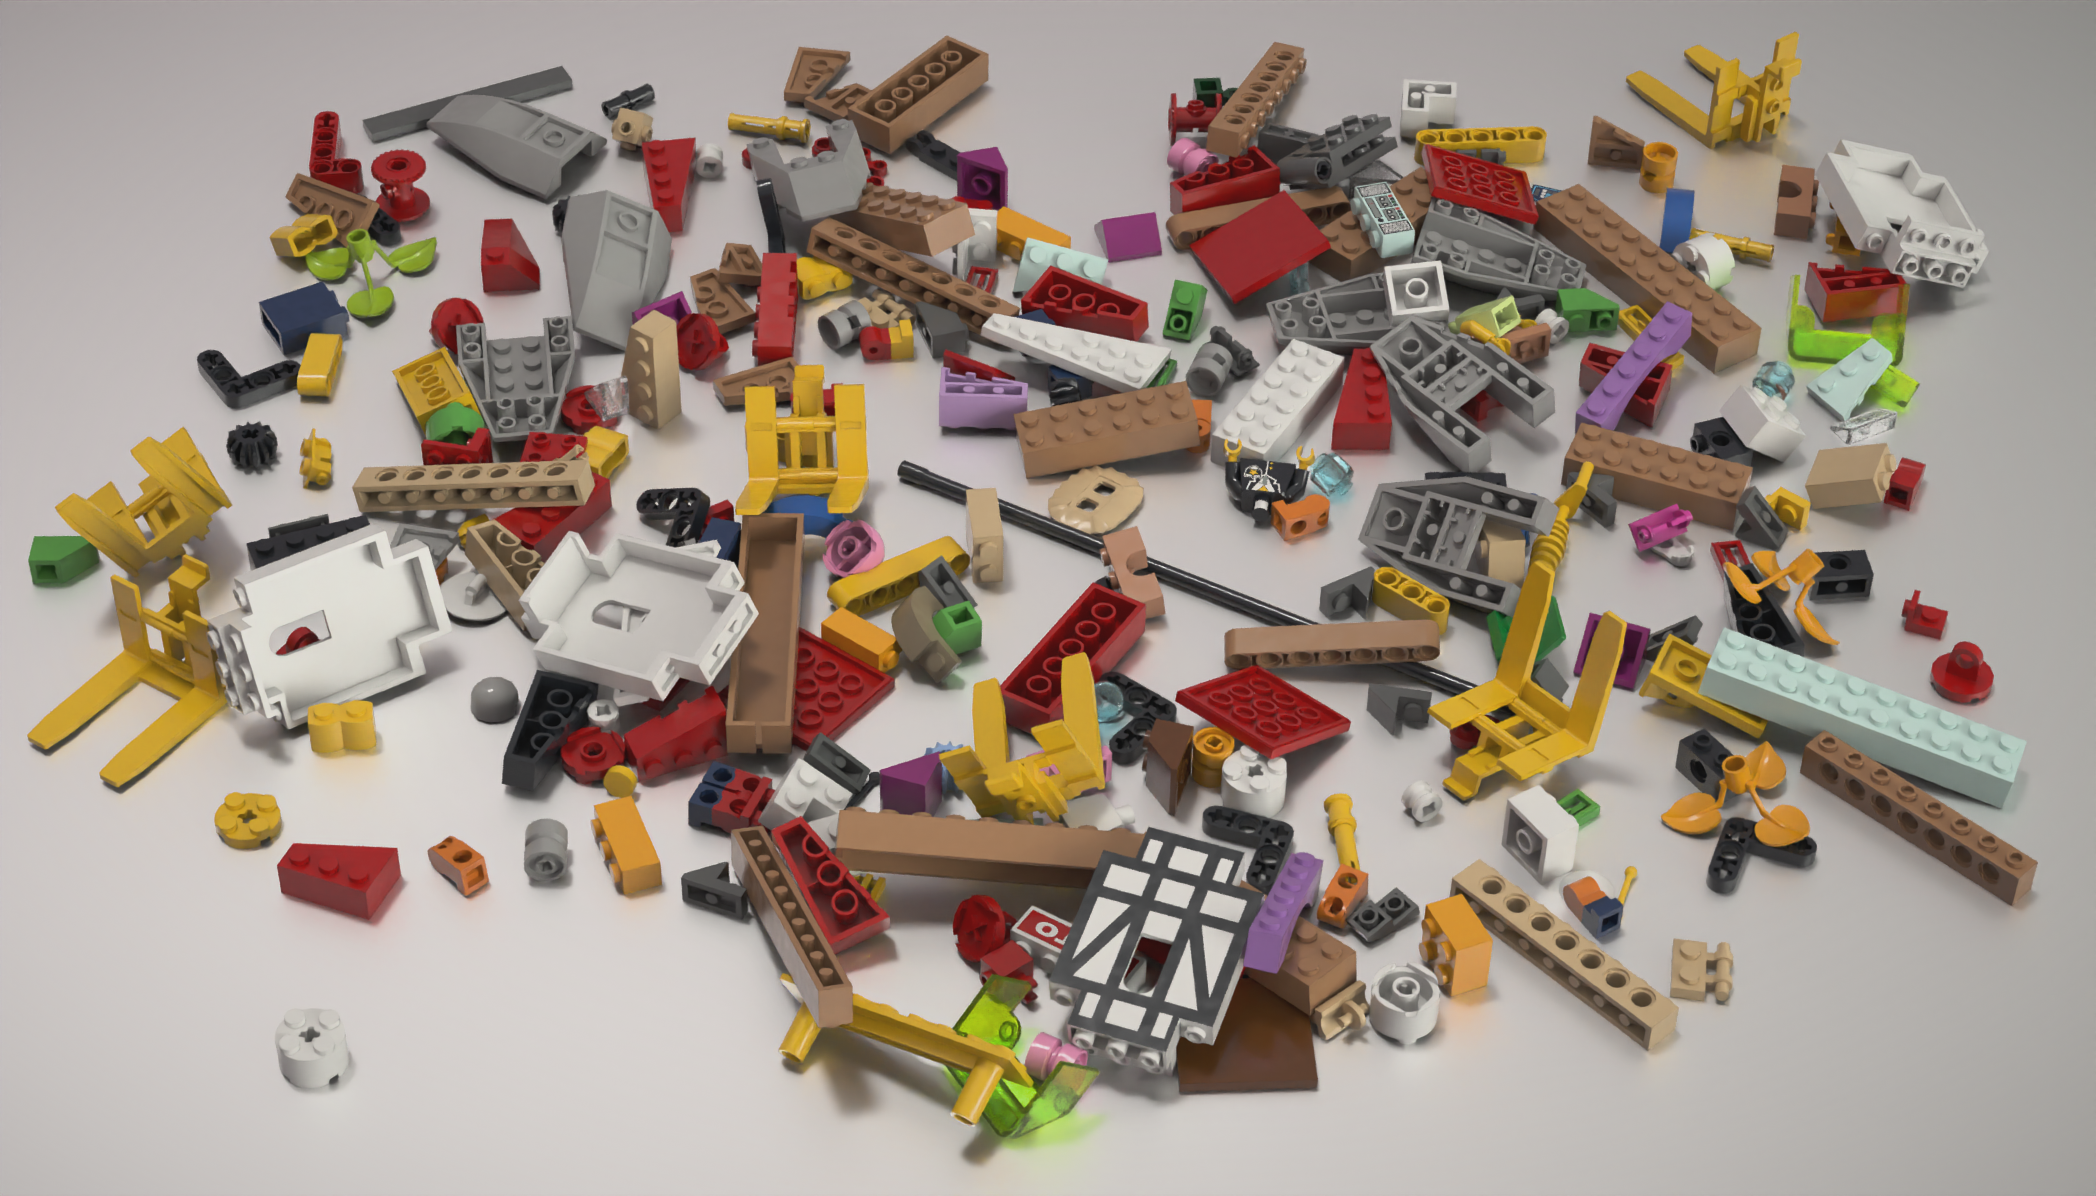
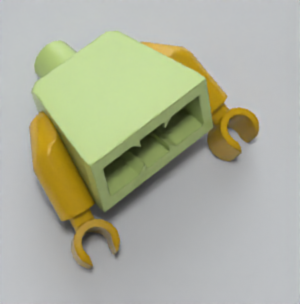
M1513 295L1469 308L1457 316L1455 321L1448 323L1451 333L1458 335L1461 332L1471 336L1473 341L1483 344L1487 342L1492 343L1507 355H1510L1511 343L1508 339L1498 337H1501L1516 326L1524 329L1537 325L1534 320L1521 319Z

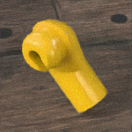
M485 513L465 521L460 526L457 532H459V540L462 547L466 548L468 527L490 521Z

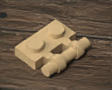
M880 289L874 290L872 293V298L876 300L874 302H871L866 297L858 300L867 310L872 326L880 329L899 327V320L910 319L911 325L915 323L916 318L911 314V310L904 304L895 302V298L888 292H883ZM889 310L891 313L886 314L885 311Z
M1673 939L1670 997L1704 1001L1705 991L1715 992L1716 999L1720 1001L1727 1000L1729 991L1733 986V978L1729 974L1733 966V954L1730 952V945L1726 942H1721L1717 945L1715 953L1707 952V942ZM1706 969L1716 970V974L1707 975Z

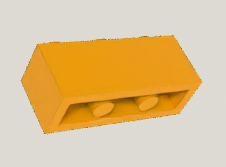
M1005 206L997 211V251L1020 261L1027 237L1071 249L1070 236Z
M632 796L594 805L595 819L590 820L591 830L595 839H601L600 850L604 861L609 860L611 863L609 864V870L613 883L619 882L624 895L662 885L660 860Z

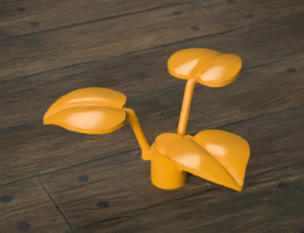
M1806 549L1783 570L1778 565L1776 551L1755 552L1751 559L1759 571L1768 578L1759 584H1752L1744 572L1730 562H1725L1722 565L1739 594L1754 604L1762 601L1756 591L1771 583H1774L1783 591H1789L1790 585L1785 578L1787 575L1797 585H1800L1802 582L1805 583L1795 602L1796 608L1793 610L1797 619L1805 630L1817 640L1830 645H1838L1840 643L1828 635L1811 611L1803 604L1809 588L1815 583L1812 577L1824 567L1821 559L1812 550Z
M1768 741L1758 746L1746 757L1733 755L1723 761L1722 769L1725 779L1719 781L1720 792L1717 802L1709 794L1701 792L1692 793L1679 799L1666 813L1661 815L1662 821L1675 831L1692 835L1706 833L1719 825L1722 820L1718 809L1723 806L1726 789L1731 790L1735 794H1743L1749 791L1761 816L1764 817L1755 825L1756 838L1761 843L1771 847L1786 846L1804 839L1810 833L1809 821L1801 810L1791 805H1778L1769 814L1755 791L1756 787L1763 790L1773 788L1781 783L1786 776V766L1783 760L1777 755Z

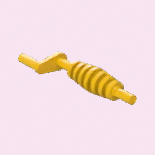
M1591 462L1583 463L1576 482L1554 501V505L1559 508L1549 537L1538 534L1534 540L1528 572L1531 564L1536 561L1541 562L1555 572L1564 558L1569 534V524L1566 520L1575 515L1587 492V485L1594 469V465Z

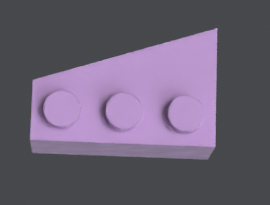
M941 367L939 426H947L949 428L976 427L978 429L992 427L1015 430L1013 414L1027 411L1028 383L993 377L992 381L977 379L976 373L967 372L966 376L950 373V368Z

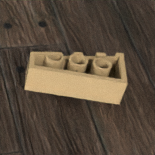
M653 310L630 327L617 398L619 409L658 430L679 415L682 409L676 321Z
M495 519L468 527L465 548L466 557L479 574H483L487 578L489 587L522 630L527 631L528 629L521 619L525 611L519 599L545 563L541 561V555L535 550L524 548L521 545L522 540Z
M1485 519L1473 551L1481 575L1513 583L1522 589L1524 583L1526 539L1521 529Z

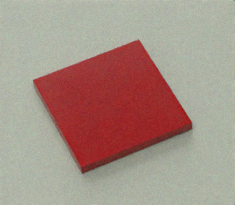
M1424 144L1421 153L1431 196L1536 225L1539 216L1525 171Z
M1283 190L1192 243L1189 247L1231 301L1236 304L1330 249L1331 245L1323 233L1287 192Z
M799 627L792 744L807 752L812 740L820 732L833 741L895 687V679ZM729 684L717 693L725 706L728 705Z
M1259 665L1179 690L1175 698L1177 703L1269 759L1347 732L1351 725V721Z

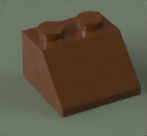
M1156 719L1152 731L1147 730L1144 736L1143 749H1146L1147 753L1143 759L1142 772H1146V787L1169 815L1175 816L1191 774L1194 726Z

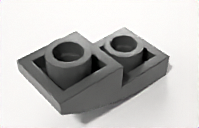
M1396 887L1376 904L1370 899L1346 919V923L1366 941L1371 942L1401 928L1419 915L1420 911L1419 906Z

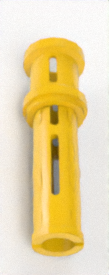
M730 113L728 117L729 130L776 135L779 140H785L786 138L797 139L801 143H807L809 140L811 129L809 119H803V121L789 120L787 116L771 119ZM746 123L762 124L764 127L747 125Z
M1342 793L1330 795L1324 801V810L1329 815L1327 827L1329 833L1335 838L1339 865L1342 863L1360 870L1354 838L1357 823L1351 814L1353 807L1352 799L1347 794ZM1350 877V883H1357L1354 878Z

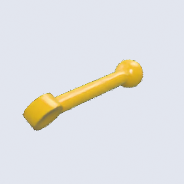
M1633 866L1627 867L1624 872L1626 878L1618 897L1622 905L1632 879L1637 876V869Z

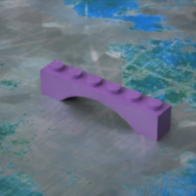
M1668 301L1576 411L1575 435L1581 422L1612 431L1616 428L1628 402L1645 377L1663 359L1676 354L1691 336L1692 312Z
M1305 852L1291 853L1249 928L1244 967L1277 974L1284 961L1293 929L1302 908H1312L1318 896L1324 860L1317 859L1312 854Z

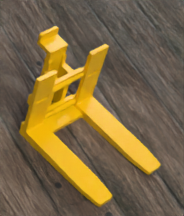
M1793 32L1777 39L1772 63L1765 66L1764 73L1753 78L1739 70L1740 60L1737 58L1727 62L1701 45L1685 50L1684 56L1698 70L1714 81L1709 115L1659 80L1641 70L1626 76V82L1641 97L1709 149L1715 148V143L1722 140L1725 142L1733 141L1739 137L1747 143L1752 140L1757 143L1761 140L1763 128L1773 135L1776 134L1781 113L1783 115L1789 114L1791 98L1788 96L1791 79L1800 74L1802 64L1801 59H1795L1799 34ZM1734 99H1738L1744 104V111L1731 118Z
M796 365L794 368L795 378L792 381L794 413H791L789 417H776L775 386H745L749 481L736 501V515H759L767 510L778 494L831 493L827 500L828 513H852L859 507L869 489L865 384L834 385L835 416H827V413H824L823 384L825 383L824 366ZM833 432H836L838 467H835ZM777 433H785L786 468H779ZM818 455V468H803V456Z
M184 427L180 428L162 443L147 437L130 450L132 456L150 474L138 484L144 494L130 505H126L115 484L110 481L87 498V500L73 493L55 506L57 513L73 530L134 578L140 575L138 570L150 561L155 564L166 556L172 560L178 555H185L186 551L182 544L188 543L189 539L193 536L197 537L200 541H204L206 539L204 535L210 532L207 525L213 520L211 515L223 506L227 509L232 506L226 493L221 489L209 469L205 458L199 452ZM141 515H143L155 536L150 542L146 540L135 521Z
M187 554L181 557L183 565L168 577L170 603L157 613L142 607L138 585L115 574L111 576L110 580L124 647L123 652L47 714L28 733V741L42 749L50 748L78 729L138 681L178 700L177 703L119 751L99 772L100 779L115 787H120L143 772L227 703L224 694L226 685L221 683V677L216 668L215 662L218 661V655L208 642L206 633L210 630L207 620L201 617L197 590L211 579L209 566ZM146 624L161 631L164 653L150 648Z
M1539 561L1531 564L1523 583L1495 678L1429 707L1427 711L1429 715L1448 729H1453L1470 721L1473 726L1481 731L1477 747L1469 750L1467 754L1456 758L1451 776L1442 782L1445 788L1463 801L1477 795L1481 779L1504 769L1521 782L1538 773L1543 775L1552 771L1555 765L1575 756L1580 758L1593 752L1601 729L1623 650L1627 623L1611 611L1603 613L1592 638L1571 708L1566 706L1530 678L1551 602L1555 573ZM1505 705L1517 714L1499 723H1494L1485 716V714ZM1530 726H1532L1534 733L1528 735Z
M1085 652L1062 659L1061 691L1064 721L1060 719L1031 728L1033 736L1045 751L1043 753L1010 762L1005 706L999 681L996 678L974 684L972 716L975 752L969 745L939 754V759L953 776L957 787L960 790L963 789L975 805L976 811L981 818L1006 812L1014 820H1026L1034 825L1033 812L1038 811L1040 814L1046 812L1050 819L1056 822L1059 821V815L1068 813L1066 800L1081 795V791L1098 787L1100 790L1105 788L1094 680L1089 659ZM1054 764L1060 774L1048 776L1045 771H1040V769Z

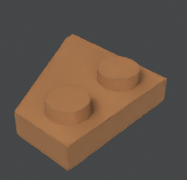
M855 83L842 89L826 91V97L814 100L812 96L804 98V108L832 121L848 120V108L872 90Z
M1593 116L1587 164L1641 169L1645 141L1598 116Z
M726 243L717 274V282L744 284L750 287L755 285L761 286L762 263L752 245Z

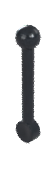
M871 772L869 774V781L847 803L844 810L848 807H853L873 785L880 784L879 772Z

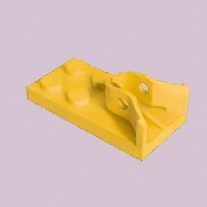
M445 347L392 371L425 437L426 422L434 413L446 408L450 403H461L463 407L470 408L480 414L470 390Z
M1669 633L1639 691V695L1642 698L1648 696L1663 699L1668 704L1681 708L1696 706L1759 739L1769 720L1698 694L1712 655ZM1668 693L1677 696V698L1670 697Z

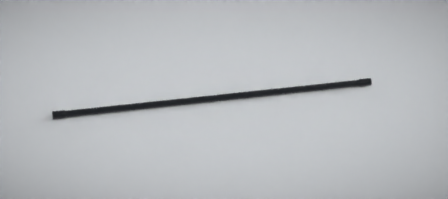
M906 460L901 462L897 471V475L900 478L918 485H925L963 501H966V490L973 489L932 473L928 469ZM998 498L1001 516L1100 554L1099 549L1104 548L1102 538ZM1148 556V567L1140 569L1150 574L1155 573L1157 577L1282 626L1319 624ZM1419 662L1379 663L1458 695L1478 686ZM1507 705L1497 709L1512 716L1517 715Z

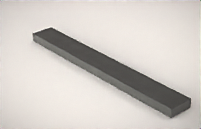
M563 66L364 119L362 120L363 128L372 142L426 128L427 122L460 95H486L521 102L573 87L572 79Z

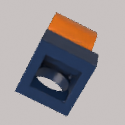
M1584 877L1563 888L1566 905L1595 939L1620 929L1624 906L1616 897L1610 899L1601 891L1597 882L1592 877ZM1603 919H1606L1608 923L1602 926Z

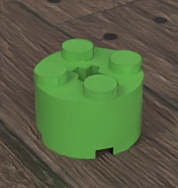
M453 402L448 404L446 408L434 413L426 422V440L466 446L468 439L473 438L478 427L485 428V423L476 411L463 407L461 403Z

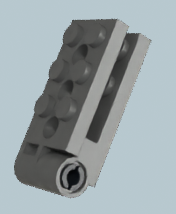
M1377 114L1367 115L1363 118H1358L1357 115L1348 116L1342 119L1340 125L1325 129V134L1308 139V144L1278 161L1280 184L1289 186L1290 190L1331 188L1398 147L1395 137H1384L1381 134L1392 127L1390 117H1378Z

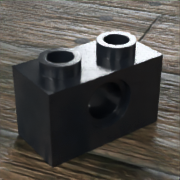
M1724 417L1694 424L1693 436L1690 438V446L1693 452L1751 467L1753 451L1744 445Z
M1865 550L1815 552L1823 562L1824 567L1812 577L1815 583L1807 592L1810 600L1869 597L1874 573Z
M1704 728L1679 741L1675 768L1702 793L1711 795L1715 802H1717L1720 792L1719 781L1725 779L1722 763L1726 758L1733 756V754ZM1726 789L1724 802L1739 794Z

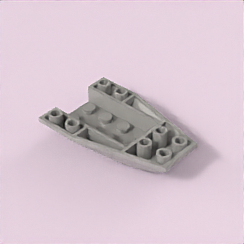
M486 95L457 96L427 122V128L500 180L544 199H547L561 186V168L578 152L593 157L607 144L606 138L550 113L513 100Z
M605 190L570 197L566 209L561 243L573 331L626 351L629 330L633 325L632 312L652 304L666 279L672 238L657 210L611 191Z
M1432 197L1410 263L1441 260L1445 280L1499 295L1502 289L1506 287L1510 294L1513 295V298L1541 294L1545 301H1556L1558 289L1581 288L1587 265L1486 214L1478 212L1476 209L1466 208L1436 197Z
M1384 272L1364 275L1266 303V310L1278 343L1288 346L1295 339L1338 355H1352L1354 349L1370 348L1372 344L1397 327L1390 326L1383 287ZM1446 320L1431 321L1444 326V330L1450 332Z
M572 316L543 318L544 336L501 338L497 340H487L485 323L456 325L459 368L485 425L490 430L493 442L527 440L529 432L555 433L575 361Z

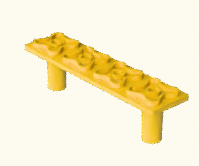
M782 973L779 980L801 1006L778 1052L791 1061L803 1063L821 1028H818L792 977ZM853 993V1023L838 1026L968 1073L969 1076L950 1113L953 1118L968 1126H976L1000 1078L1031 1088L1034 1083L1026 1072L1027 1067L1017 1061L1015 1058L1016 1053L1003 1045L988 1043L971 1034H968L967 1037L957 1035V1032L943 1024L929 1022L915 1014H909L908 1017L903 1016L887 1004L872 1002Z

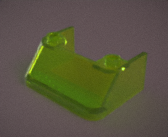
M1800 275L1790 276L1786 313V347L1792 359L1801 362L1837 364L1871 338H1874L1892 353L1893 361L1887 369L1894 368L1900 364L1903 358L1910 284L1898 285L1896 313H1881L1877 315L1872 321L1871 334L1814 329L1815 316L1813 311L1807 306L1798 305Z
M992 974L952 1029L957 1032V1035L967 1037L968 1034H971L988 1043L1003 1045L1012 1050L1021 1036V1024L1013 1011L1030 990L1031 984L1027 981ZM1059 1061L1041 1087L1035 1081L1032 1087L1028 1088L1000 1078L982 1115L997 1135L1016 1139L1067 1116L1100 1072L1095 1067ZM946 1066L963 1089L969 1074Z

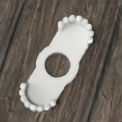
M1676 537L1667 540L1672 543L1673 546L1671 548L1664 549L1657 545L1650 548L1654 553L1663 556L1670 563L1677 566H1686L1691 563L1695 553L1693 545H1689L1686 548L1679 543Z

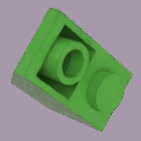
M1175 279L1162 335L1191 341L1202 317L1208 290L1203 285Z
M1587 288L1558 289L1555 312L1557 317H1563L1569 322L1568 332L1617 330L1619 304Z
M34 536L28 559L32 582L65 583L99 563L100 556L98 549L82 536Z
M969 600L941 609L932 618L936 630L956 655L981 647L982 620Z

